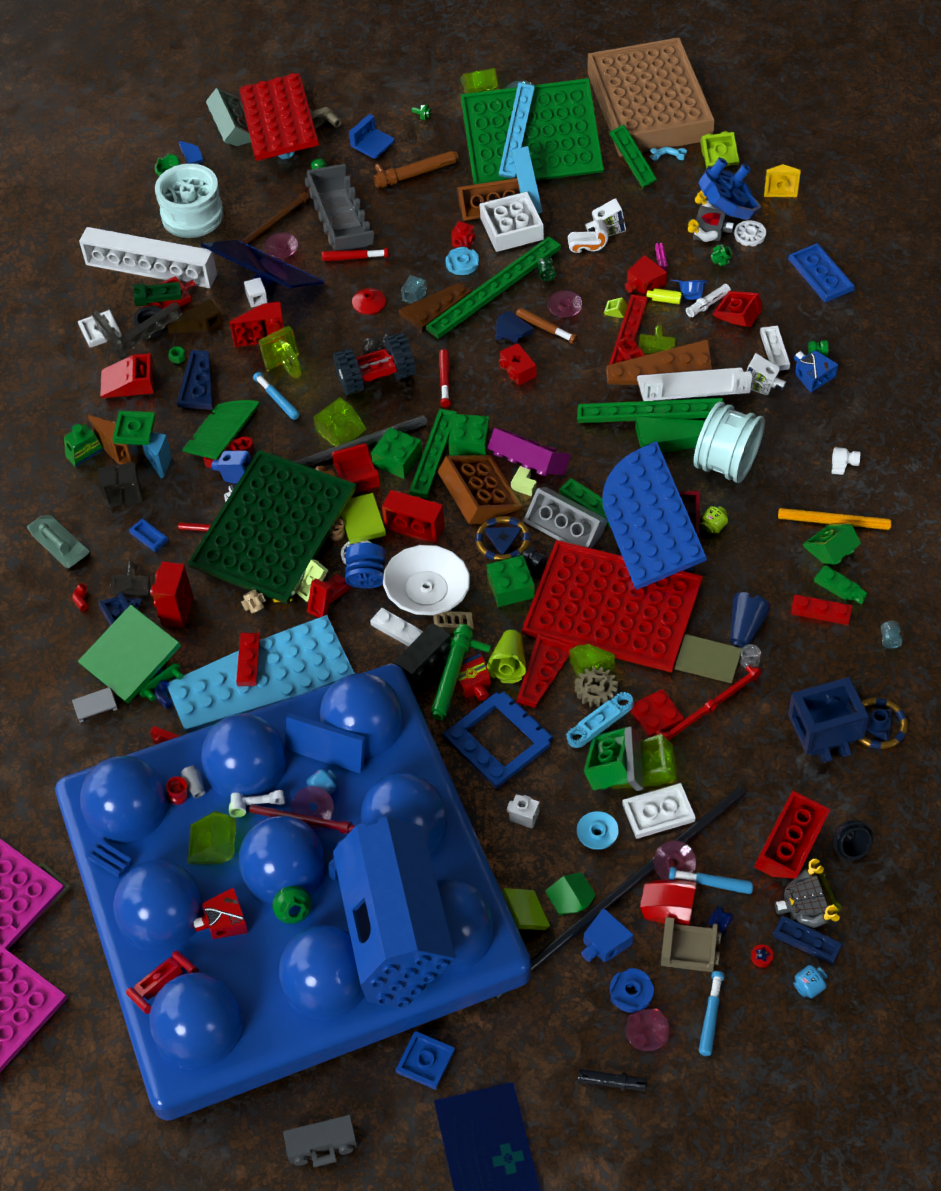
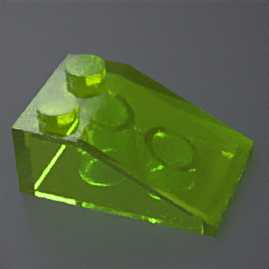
M662 734L640 741L643 787L657 786L676 780L672 744ZM629 783L611 786L612 789L632 787Z

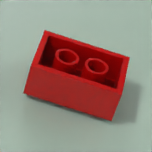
M390 490L382 505L384 527L386 530L437 544L445 528L442 504L424 500L417 496L407 495L400 491Z
M162 561L160 569L156 571V582L151 586V596L154 598V607L157 608V617L160 618L162 626L185 627L193 601V593L185 564Z

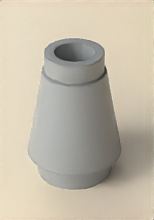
M195 765L183 769L181 777L187 782V788L193 797L199 798L203 796L205 791L200 769H197Z

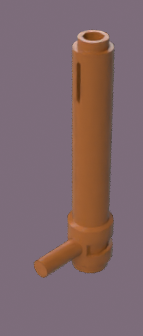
M449 151L402 167L384 170L380 164H376L377 174L373 177L377 188H385L389 184L394 185L398 181L455 164L459 160L456 151Z

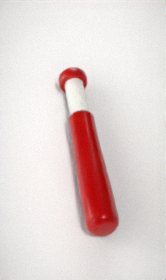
M388 248L373 251H324L321 254L322 260L325 262L364 259L374 256L389 257Z
M442 349L439 352L440 388L442 390L440 405L447 408L451 405L449 399L450 353L448 350Z

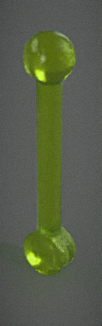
M826 873L818 874V878L822 880L833 905L839 909L835 912H840L841 905L835 900L826 880Z

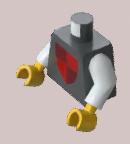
M700 191L695 197V202L697 204L702 203V206L700 205L696 220L692 219L688 223V232L693 233V240H703L704 242L721 240L722 232H733L734 223L725 222V214L716 209L708 200L706 201L707 197Z

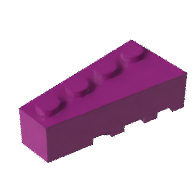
M494 428L487 448L494 451V455L499 457L506 456L508 461L517 464L520 462L522 467L530 470L534 468L537 470L536 473L540 475H565L571 454L556 452L557 449L540 445L539 442L530 439L524 440V436L505 429Z

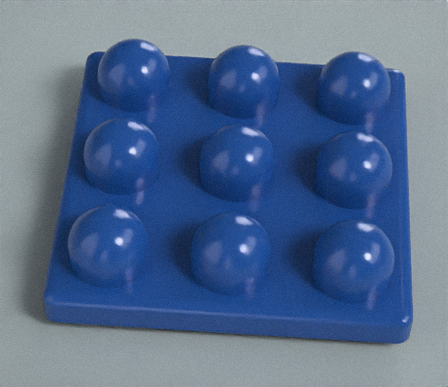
M387 664L364 673L350 674L340 678L335 683L246 714L226 717L217 724L128 755L110 757L101 761L96 766L62 777L55 786L57 800L147 1095L155 1114L160 1119L173 1120L516 989L525 985L531 978V958L407 677L403 669L396 664ZM291 713L366 737L364 767L361 774L285 750L286 716ZM195 765L201 771L205 794L199 798H194L188 790V799L185 803L180 805L170 803L167 797V781L172 777H181L183 769ZM319 769H323L326 772L331 770L337 777L335 781L337 790L325 800H315L306 790L308 786L307 779ZM276 790H283V795L285 796L284 804L260 803L254 805L338 822L343 820L350 821L354 825L366 823V826L378 823V819L383 817L422 825L456 958L434 981L425 983L426 988L405 1009L367 1002L360 985L339 879L334 881L329 877V863L334 858L333 850L337 847L338 842L348 834L340 833L339 830L309 825L300 819L290 816L269 817L250 813L249 808L251 805H246V814L244 816L232 817L229 814L232 793H240L243 797L268 795ZM98 839L132 859L133 863L120 879L86 858L85 854L91 851V847L97 844L96 841ZM100 848L102 851L106 852V853L109 854L110 856L114 857V858L117 859L118 861H120V862H122L123 864H125V862H123L122 860L118 859L117 857H115L114 855L110 854V853L107 852L106 850ZM95 854L96 857L111 865L115 869H121L115 864L109 862L107 859L100 856L99 854ZM301 886L309 892L312 899V910L309 916L296 924L281 922L274 914L272 908L275 895L284 887ZM234 888L248 933L213 939L209 928L196 932L193 922L197 918L205 916L202 904ZM297 905L292 906L289 909V914H298L301 907ZM174 951H180L199 969V973H189L181 967L183 973L166 983L156 996L148 1001L143 998L151 1006L150 1013L145 1014L126 995V990L130 987L134 988L149 973L169 957L171 958Z

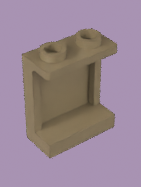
M666 917L661 966L713 972L714 964L718 965L719 952L715 951L716 945H720L721 932H717L718 924H713V928L674 924V918Z

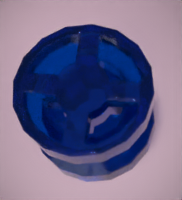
M718 906L712 913L708 924L711 926L718 924L719 931L725 933L732 923L734 915L726 913L722 907Z

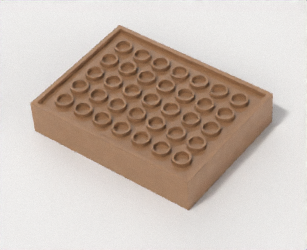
M680 38L588 53V76L609 131L624 124L641 153L649 152L653 148L658 150L666 146L677 147L699 143L701 137L705 134H713L714 118ZM614 142L619 157H622L621 152L619 151L618 147Z

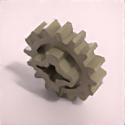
M593 666L592 671L586 668L585 674L579 673V678L575 679L577 698H582L583 704L589 702V707L596 704L599 708L600 703L604 704L608 700L613 699L614 695H617L618 682L615 681V675L610 676V670L603 672V667L596 670L595 666Z

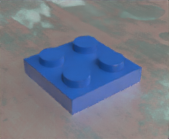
M414 1031L396 1068V1073L437 1090L455 1053V1048Z

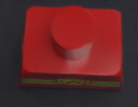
M481 652L463 660L455 686L465 698L476 695L479 701L488 698L489 693L487 689L491 687L490 675Z

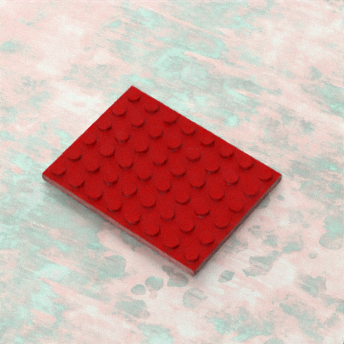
M556 540L522 627V634L535 638L539 634L574 645L578 649L672 673L703 576L680 571L636 590L622 556Z

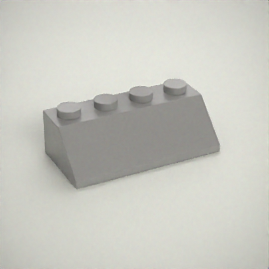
M547 487L537 488L523 522L559 541L592 549L601 538L608 519Z

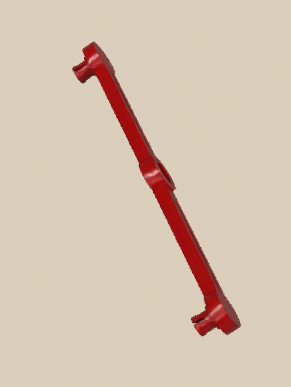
M747 666L746 671L749 672L748 675L716 698L709 700L702 708L665 733L659 729L656 732V735L659 737L658 743L661 746L666 745L673 737L706 713H712L720 703L749 682L756 680L761 675L762 670L759 667Z

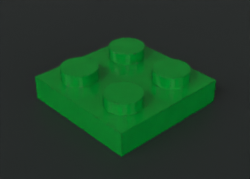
M119 411L112 438L113 443L150 445L156 419L155 412Z

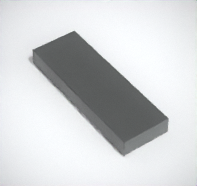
M628 727L624 730L627 782L638 791L643 789L640 735L632 727Z

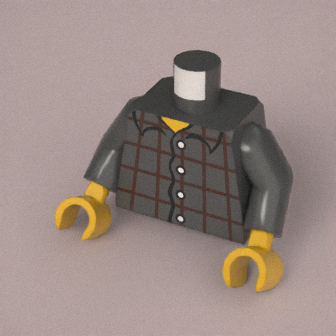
M812 859L809 862V868L804 869L799 873L797 879L794 878L787 885L784 892V900L775 902V909L778 915L789 912L791 920L810 928H817L829 922V919L834 922L840 919L838 914H833L839 909L834 905L827 906L818 878L814 876V873L820 874L824 871L822 866L815 869L816 864L820 862L818 859Z

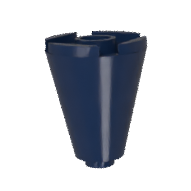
M739 592L734 595L730 642L733 646L742 649L750 645L771 609V604L766 599L758 595L755 598L749 597L750 593Z

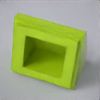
M623 298L609 300L604 314L624 318L628 305Z

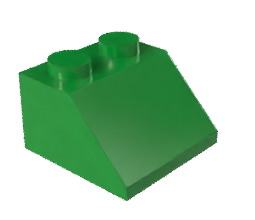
M829 524L804 542L803 546L823 564L835 565L840 563L845 555L853 553L861 542L852 524Z

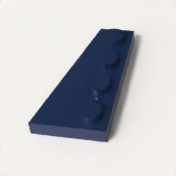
M191 350L177 400L178 407L213 410L208 351Z

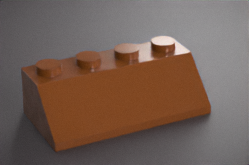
M517 178L458 187V200L463 221L480 218L481 203L520 194Z

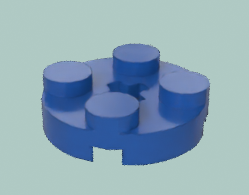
M635 968L627 969V971L621 973L618 972L610 984L611 1001L622 1011L637 1014L643 1012L652 1002L654 987L650 977L645 972ZM634 986L637 993L633 995L628 994L626 988L630 989Z

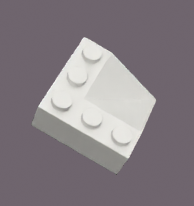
M528 192L480 204V219L496 252L544 240L543 223Z

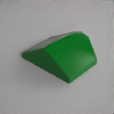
M582 872L565 875L545 890L558 915L578 913L588 908L596 898L595 892Z

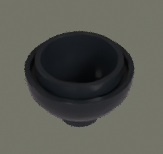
M860 820L843 822L836 828L833 835V848L835 852L847 861L862 858L870 850L873 843L872 829Z

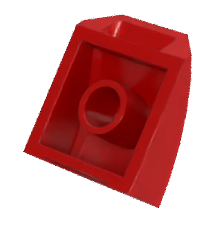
M728 291L712 315L732 324L752 327V324L761 314L762 301L759 293Z
M654 880L644 884L640 904L644 918L660 923H665L666 917L674 918V924L689 926L697 882Z

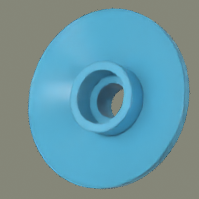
M590 812L579 820L577 836L581 843L588 848L605 849L616 841L619 830L618 824L611 815L605 812ZM600 832L601 835H595L594 833Z

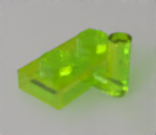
M657 325L655 335L640 334L639 348L645 354L665 351L675 347V338L662 336L663 328L661 325Z

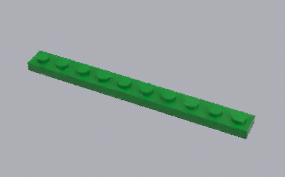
M547 237L426 325V330L437 339L441 338L534 270L539 259L551 257L561 250V245L552 238Z

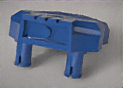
M719 157L713 167L708 166L698 182L704 196L708 197L709 203L724 214L748 220L755 216L762 208L751 194L752 191L747 183L743 181L751 171V168L746 164H742L736 174L725 171L723 169L728 163L725 159Z

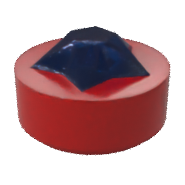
M767 945L755 946L751 953V961L757 967H768L773 960V951Z

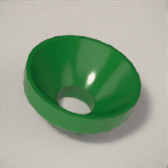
M301 886L284 887L273 899V912L283 923H299L305 920L312 910L311 896ZM297 905L301 907L298 914H289V909L292 906Z

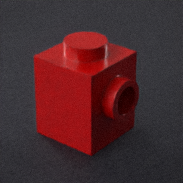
M459 221L451 231L452 246L456 248L467 247L469 249L476 237L474 226Z

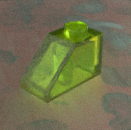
M590 644L578 645L570 649V662L577 678H579V673L585 674L586 668L592 671L593 666H595L596 670L603 667V671L615 667V656L611 652Z

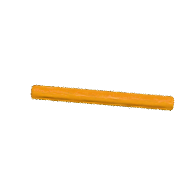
M780 508L778 511L779 519L825 524H852L855 527L890 530L891 520L885 518Z

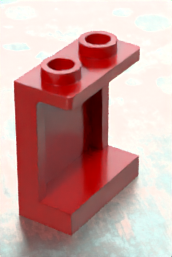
M367 443L332 452L333 464L338 478L355 483L357 489L354 494L380 487L379 474L372 463Z

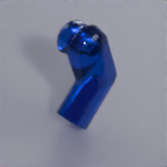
M160 680L158 685H156L154 694L156 695V700L168 709L173 704V701L167 696L169 684L166 680Z

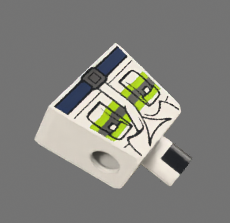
M616 198L593 210V221L585 224L587 232H594L596 221L602 220L606 224L608 236L626 231L623 212Z
M755 353L746 371H751L752 374L750 390L764 395H768L772 387L782 391L786 381L777 378L780 371L779 367Z

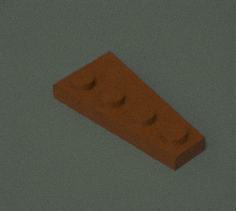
M459 282L399 309V315L423 332L426 330V325L472 293V291Z

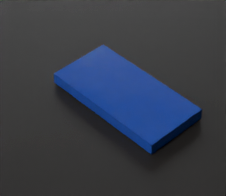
M818 243L788 256V260L824 302L854 291L855 286Z
M291 713L286 716L285 750L361 774L364 767L366 737Z

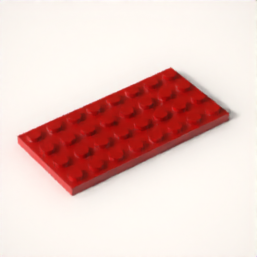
M292 73L285 77H276L273 80L260 81L257 84L245 85L239 88L256 161L319 145L300 73Z

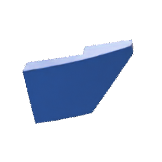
M182 141L179 142L187 164L203 162L198 146Z

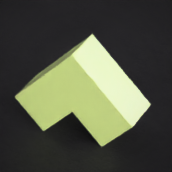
M522 466L519 467L511 481L512 490L533 496L537 489V481L530 479V469Z

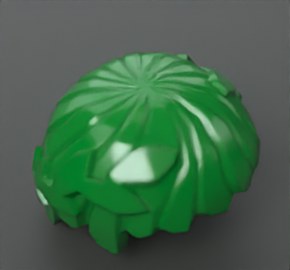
M167 154L164 158H158L155 165L156 174L160 177L166 170L181 165L180 159L174 154Z

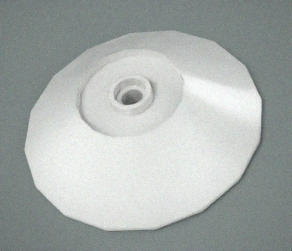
M418 545L404 549L391 558L384 570L383 586L388 598L400 609L416 615H436L450 611L463 601L470 588V573L464 561L452 551L439 546Z

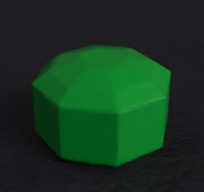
M173 347L169 350L168 357L172 363H181L185 360L186 353L182 347Z

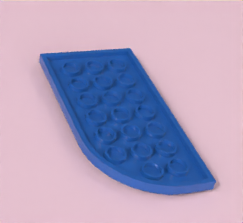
M657 441L632 452L614 467L606 480L603 490V508L635 589L638 590L706 561V555Z

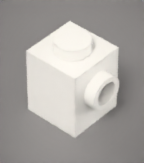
M516 794L514 801H510L507 807L509 821L533 829L540 812V802L533 800L529 796Z

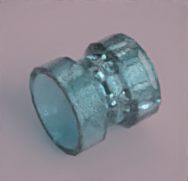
M888 621L880 626L884 647L896 648L902 644V636L899 634L901 628L898 622Z

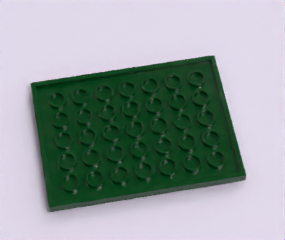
M258 450L188 561V567L245 589L256 590L257 593H263L264 596L289 604L303 580L307 566L311 560H315L356 491L357 486L350 481Z

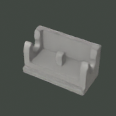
M110 687L72 700L79 722H83L84 718L110 709L118 710Z

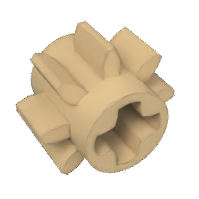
M252 590L243 595L245 600L241 601L246 611L250 609L251 613H254L264 608L263 602L266 600L263 593H257L256 590Z

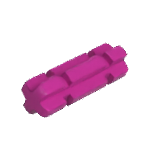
M662 242L656 243L657 263L666 271L668 263L666 261L665 246Z

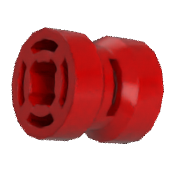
M178 776L170 778L166 784L169 802L174 805L185 803L188 799L187 782L184 778Z

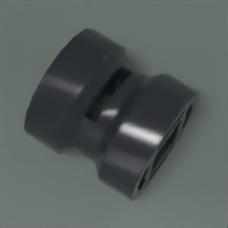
M533 546L526 549L523 553L526 564L530 565L531 569L535 572H539L545 567L548 558L544 554H539L538 550Z

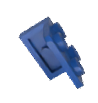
M371 114L362 119L360 123L349 131L351 147L374 159L379 157L394 143L393 137L376 129L375 117Z

